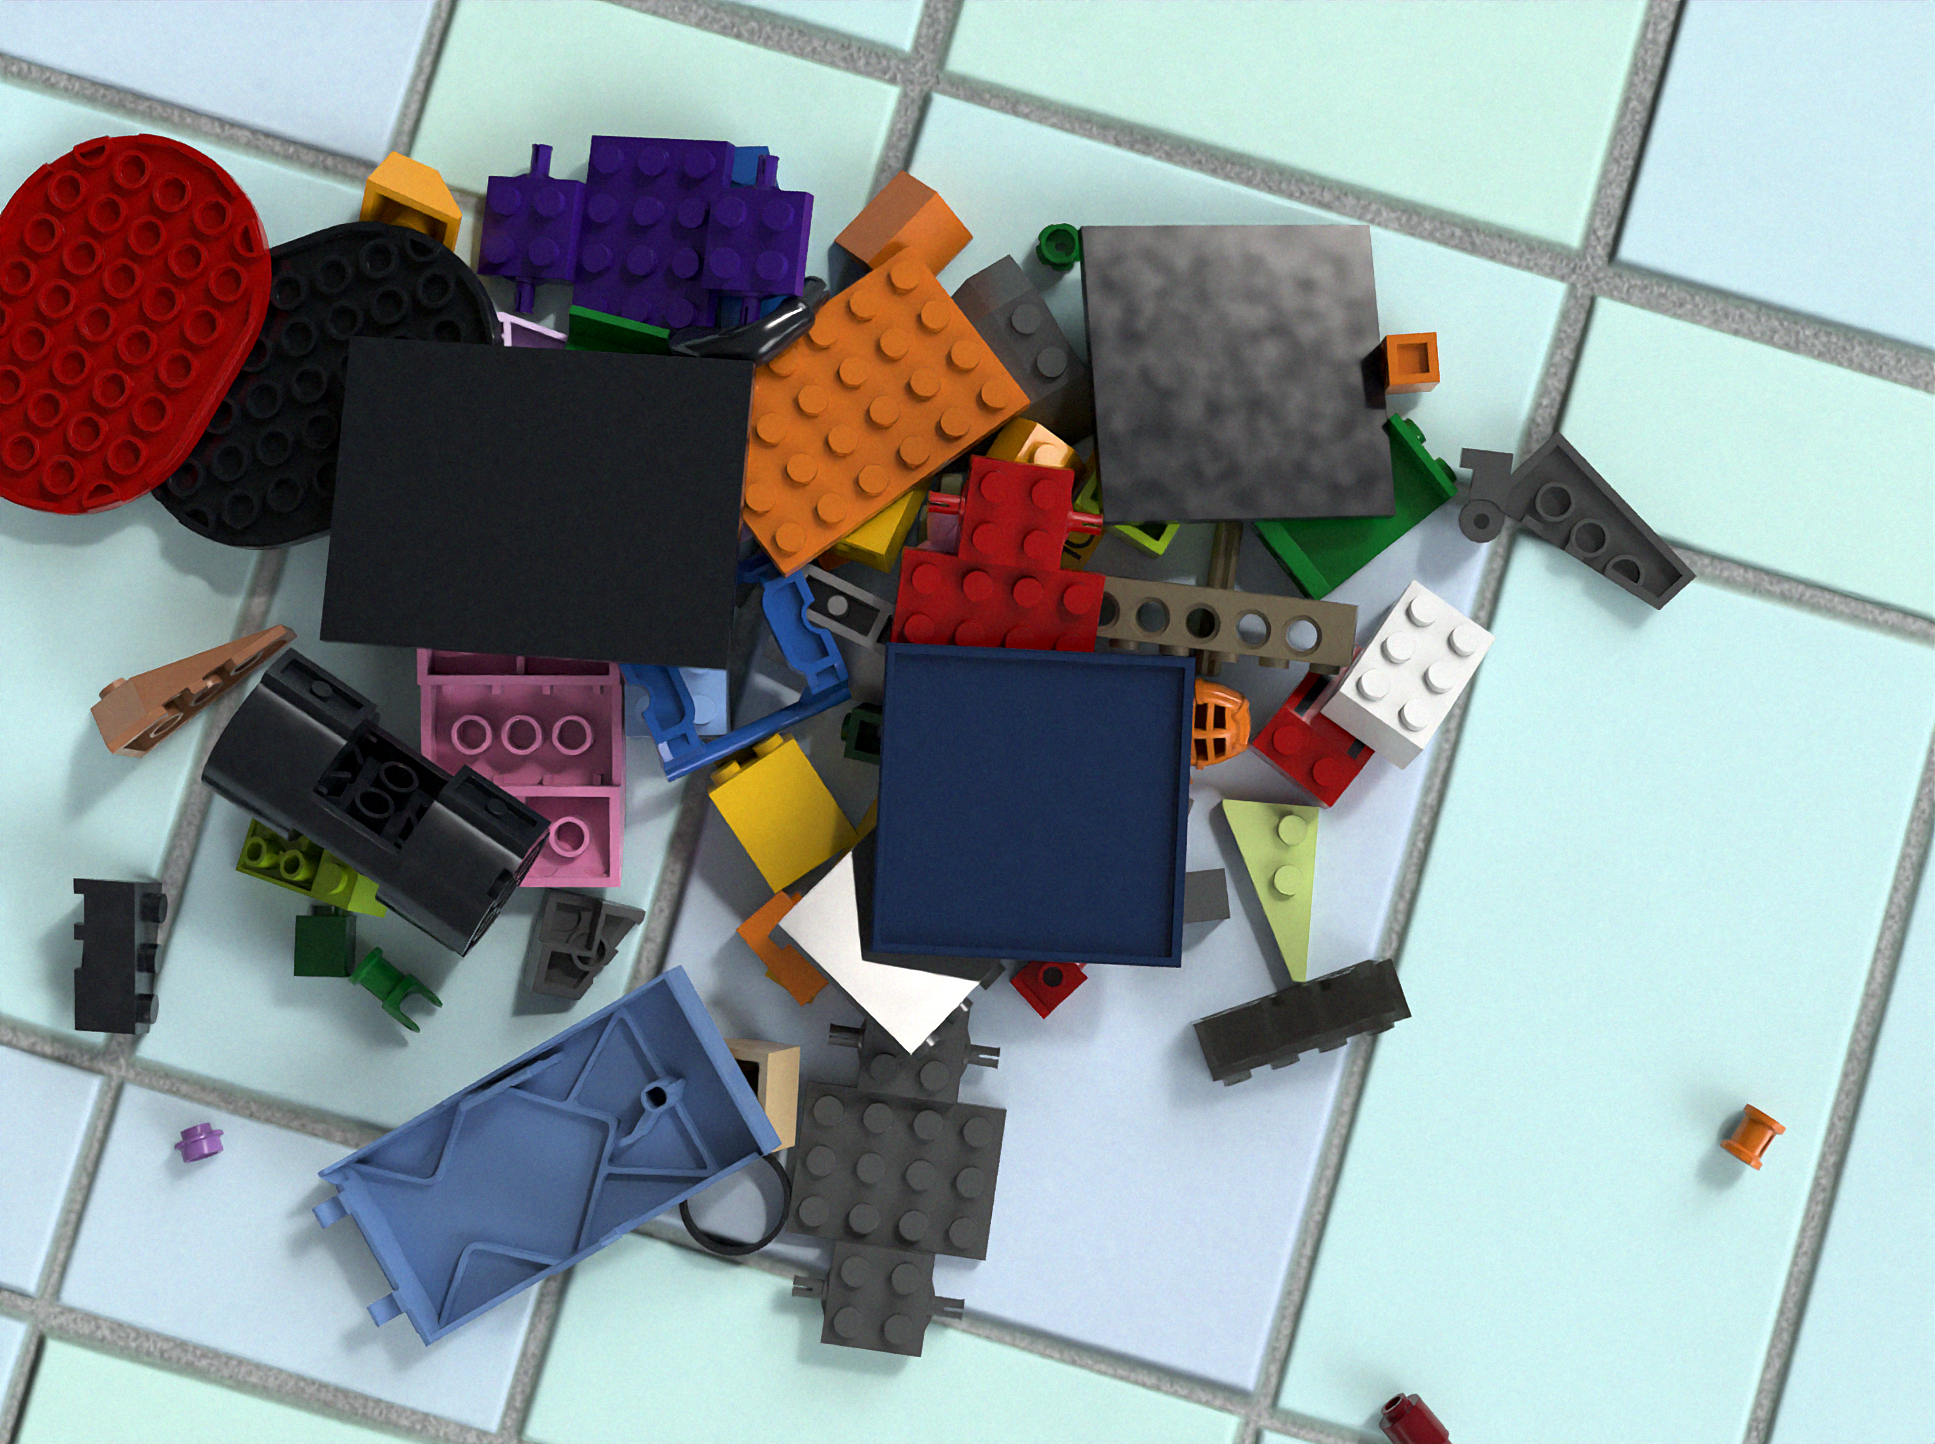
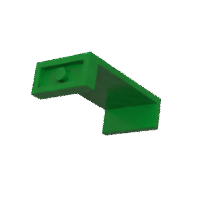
M1395 413L1387 420L1396 515L1391 519L1255 522L1251 527V531L1305 599L1321 600L1459 492L1453 484L1457 481L1455 473L1442 458L1438 457L1435 460L1422 445L1426 442L1424 434L1411 419L1407 418L1403 421Z

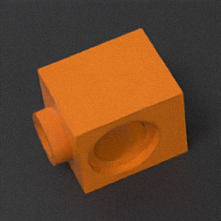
M1436 332L1396 334L1384 337L1380 344L1385 395L1431 392L1440 383Z

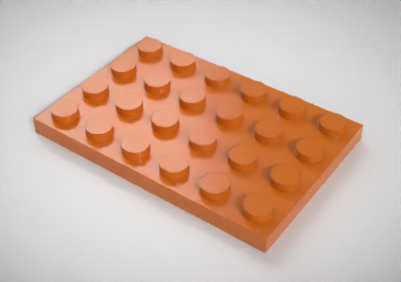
M911 245L830 299L815 315V325L808 333L799 338L774 360L756 369L742 522L785 579L1030 407L1031 401Z

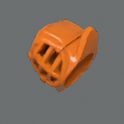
M1204 678L1194 679L1190 766H1195L1196 770H1204L1205 766L1219 764L1231 759L1241 752H1245L1250 746L1248 740L1251 731L1250 703L1241 692L1219 682L1204 680ZM1190 775V784H1193V779Z

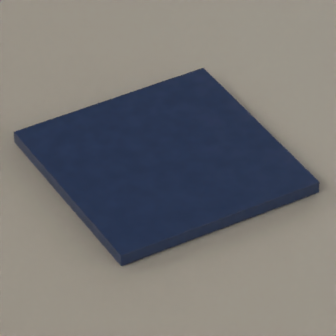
M886 642L870 952L1181 968L1195 658Z

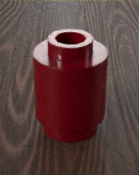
M1404 1393L1397 1394L1382 1407L1381 1414L1383 1417L1379 1427L1393 1444H1452L1448 1439L1449 1431L1418 1394H1411L1409 1396H1406Z

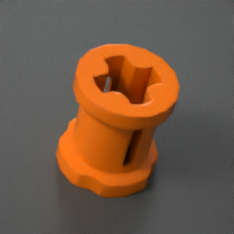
M1746 1104L1743 1109L1746 1114L1731 1138L1729 1140L1723 1139L1719 1146L1748 1166L1759 1171L1763 1165L1760 1161L1761 1157L1776 1134L1783 1135L1786 1128L1764 1112L1750 1104Z

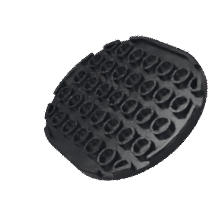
M358 221L325 228L269 248L272 270L271 292L260 334L200 440L180 467L162 484L150 491L153 497L161 502L166 510L189 530L214 542L246 550L283 549L330 535L350 336L503 346L500 323L485 287L472 269L459 256L439 241L415 229L388 225L379 221Z

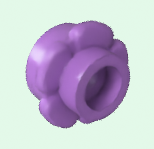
M203 1123L181 1131L180 1134L183 1141L178 1142L174 1146L175 1151H181L184 1163L199 1161L224 1150L220 1139L224 1132L220 1129L212 1131L210 1123Z

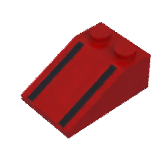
M1356 643L1354 644L1352 663L1362 650ZM1340 666L1339 675L1309 672L1308 670L1251 740L1248 747L1249 750L1322 809H1328L1334 805L1375 752L1320 712L1350 667Z

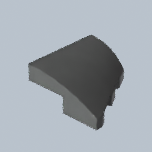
M545 887L522 983L531 992L580 1000L593 984L595 973L601 967L608 965L619 952L615 948L635 923L640 926L644 921L646 911L641 908L593 896Z

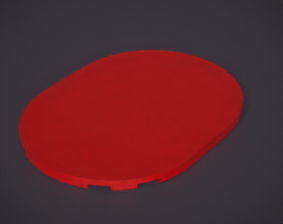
M145 133L118 137L107 135L90 139L75 145L72 151L59 157L51 164L46 162L40 166L18 188L1 212L0 497L38 512L78 516L109 511L129 504L146 495L172 475L190 455L248 358L262 329L270 300L272 270L268 239L262 220L246 191L222 166L199 150L177 140Z

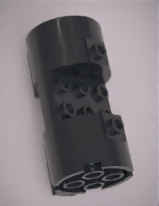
M290 647L264 672L260 682L247 696L225 727L207 759L202 772L201 783L288 842H296L304 834L314 844L325 848L352 866L356 872L377 883L379 887L375 895L376 901L464 958L486 934L501 914L500 910L511 897L516 887L519 888L550 836L549 826L552 822L466 764L453 776L378 726L380 714L375 711L378 705Z

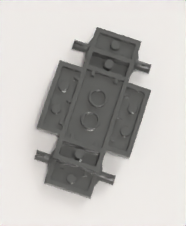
M970 1008L953 1025L946 1019L939 1024L933 1032L940 1039L920 1060L911 1054L900 1065L894 1061L900 1052L866 1018L861 1028L835 1025L833 1023L830 1025L829 1033L848 1035L849 1038L829 1035L828 1045L858 1048L857 1052L860 1061L857 1087L808 1081L786 1232L836 1239L832 1265L825 1279L795 1275L793 1285L796 1286L792 1288V1297L798 1296L821 1300L824 1321L820 1343L921 1357L924 1333L932 1316L962 1321L965 1299L935 1296L932 1280L935 1255L943 1254L986 1261L1007 1112L1006 1108L957 1102L960 1079L967 1065L971 1064L998 1069L999 1059L980 1057L979 1055L1000 1056L1001 1047L971 1044L968 1031Z

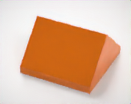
M901 170L834 239V243L867 274L911 245L936 278L973 240V236L937 191Z

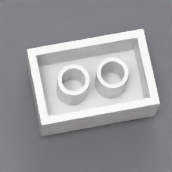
M1413 580L1393 602L1320 712L1395 766L1404 770L1425 749L1496 637Z

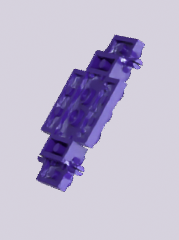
M592 135L586 184L578 180L555 179L549 176L553 147L545 144H532L529 173L516 177H488L477 274L487 278L508 279L516 283L512 312L516 314L533 315L536 286L549 284L574 286L572 305L670 330L669 341L680 329L703 325L714 328L718 295L742 298L738 325H743L760 319L762 300H769L778 296H803L814 196L804 191H784L775 187L780 158L766 154V156L758 154L754 185H748L743 188H731L736 146L728 141Z

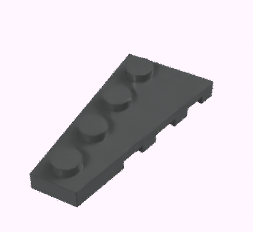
M1559 431L1550 437L1511 474L1505 512L1507 516L1656 610H1661L1696 577L1694 572Z

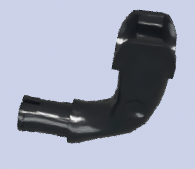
M808 276L804 279L802 297H787L783 299L775 310L762 319L743 325L718 329L703 325L680 329L668 342L667 346L671 353L676 356L754 361L757 365L756 369L774 360L812 329L815 325V315L830 299L829 290L823 291L827 285L821 278Z

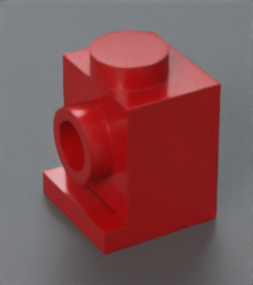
M1030 961L1009 982L1035 1011L1045 1019L1088 979L1081 971L1088 963ZM1049 967H1057L1062 972V980L1056 986H1048L1043 981V973Z

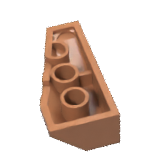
M280 624L133 676L128 680L119 678L113 681L99 693V697L102 700L90 708L105 745L112 754L142 758L297 638V634L292 628Z

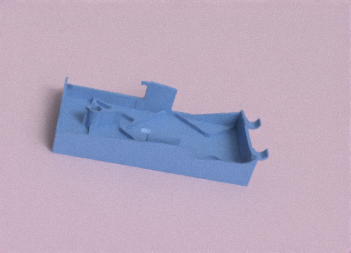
M679 965L444 1099L439 1104L358 1151L318 1172L320 1178L336 1186L339 1194L314 1207L312 1211L322 1229L351 1214L394 1291L366 1307L378 1328L405 1312L417 1334L419 1333L427 1347L551 1274L557 1275L623 1237L622 1235L757 1159L768 1155L780 1146L782 1142L682 965Z

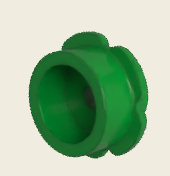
M1067 223L1051 224L1040 232L1038 236L1040 243L1036 246V254L1043 265H1050L1052 270L1064 272L1070 270L1075 261H1080L1078 230L1074 226ZM1056 244H1064L1065 249L1062 252L1055 249Z

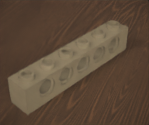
M1105 575L1103 596L1109 598L1114 603L1116 612L1114 619L1109 624L1103 625L1098 623L1096 636L1110 638L1109 647L1139 650L1140 642L1159 644L1158 653L1186 657L1189 656V648L1209 650L1208 659L1238 663L1239 654L1259 656V666L1289 669L1290 660L1309 662V672L1327 675H1339L1340 666L1350 667L1352 665L1359 605ZM1149 602L1159 604L1165 612L1164 625L1158 631L1147 629L1140 619L1142 608ZM1198 608L1209 610L1215 617V629L1208 637L1196 635L1190 627V617ZM1248 614L1259 616L1266 625V634L1259 643H1250L1240 634V622ZM1304 620L1315 627L1317 639L1311 648L1300 649L1292 644L1289 632L1291 626L1296 621Z

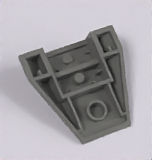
M1010 254L967 278L951 298L1031 401L1030 407L1017 417L1039 423L1070 447L1093 434L1088 375L1035 285ZM1004 426L938 471L934 477H938L942 472L957 473L969 470L971 455L986 456Z

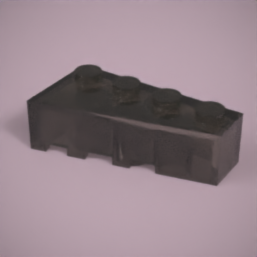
M1376 956L1191 1021L1190 1025L1209 1079L1213 1082L1222 1079L1224 1087L1252 1078V1069L1270 1064L1272 1070L1286 1067L1300 1061L1298 1055L1300 1053L1318 1048L1319 1053L1337 1049L1348 1044L1346 1038L1364 1032L1368 1037L1388 1031L1395 1027L1394 1022L1410 1018L1412 1015L1392 959Z

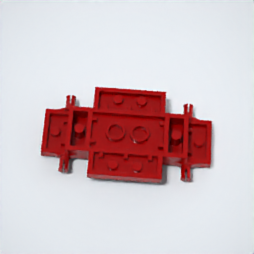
M971 455L967 481L961 489L960 495L929 491L928 500L931 502H927V513L933 512L956 516L958 526L954 552L903 546L889 642L1094 652L1106 576L1100 572L1060 567L1063 545L1070 531L1100 536L1102 530L1099 526L1103 523L1102 514L1073 511L1071 494L1075 471L1071 468ZM883 677L882 690H881V697H882V699H883L884 677Z

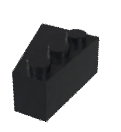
M73 878L74 894H84V922H76L74 924V940H84L81 968L77 967L74 970L75 1030L131 1035L149 1033L150 1024L156 1022L159 1010L158 995L153 994L154 974H159L163 963V947L161 944H157L159 924L164 923L168 908L167 896L162 894V883Z

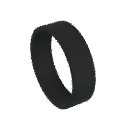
M771 1153L761 1158L767 1161L776 1171L784 1192V1208L776 1228L764 1239L748 1246L732 1247L722 1245L706 1237L697 1228L691 1218L686 1199L679 1203L681 1218L690 1235L700 1245L718 1254L741 1256L762 1249L778 1235L789 1214L791 1186L783 1166Z

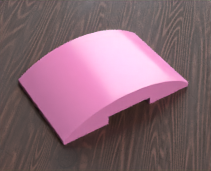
M417 649V685H421V755L453 776L466 764L552 822L549 826L550 836L544 848L519 887H621L626 801L625 680L616 663Z

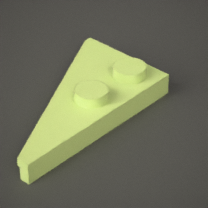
M1222 799V811L1224 816L1226 815L1263 913L1276 939L1284 965L1287 967L1292 981L1306 982L1319 807Z

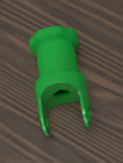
M377 946L357 966L348 981L354 986L361 984L382 1001L381 1008L409 1030L419 1033L420 1028L400 1010V1004L412 994H421L439 1008L443 1004L438 996L411 973L404 975L382 957L384 951Z

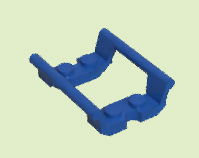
M763 551L739 562L737 585L757 582L760 584L763 591L760 602L763 617L784 661L790 669L798 674H802L807 684L799 701L705 744L697 736L693 725L696 711L694 702L678 668L617 664L627 687L633 685L640 686L649 696V706L641 713V717L656 746L660 766L668 783L852 699L848 688L849 675L829 629L815 628L807 619V608L815 599L801 569L785 579Z

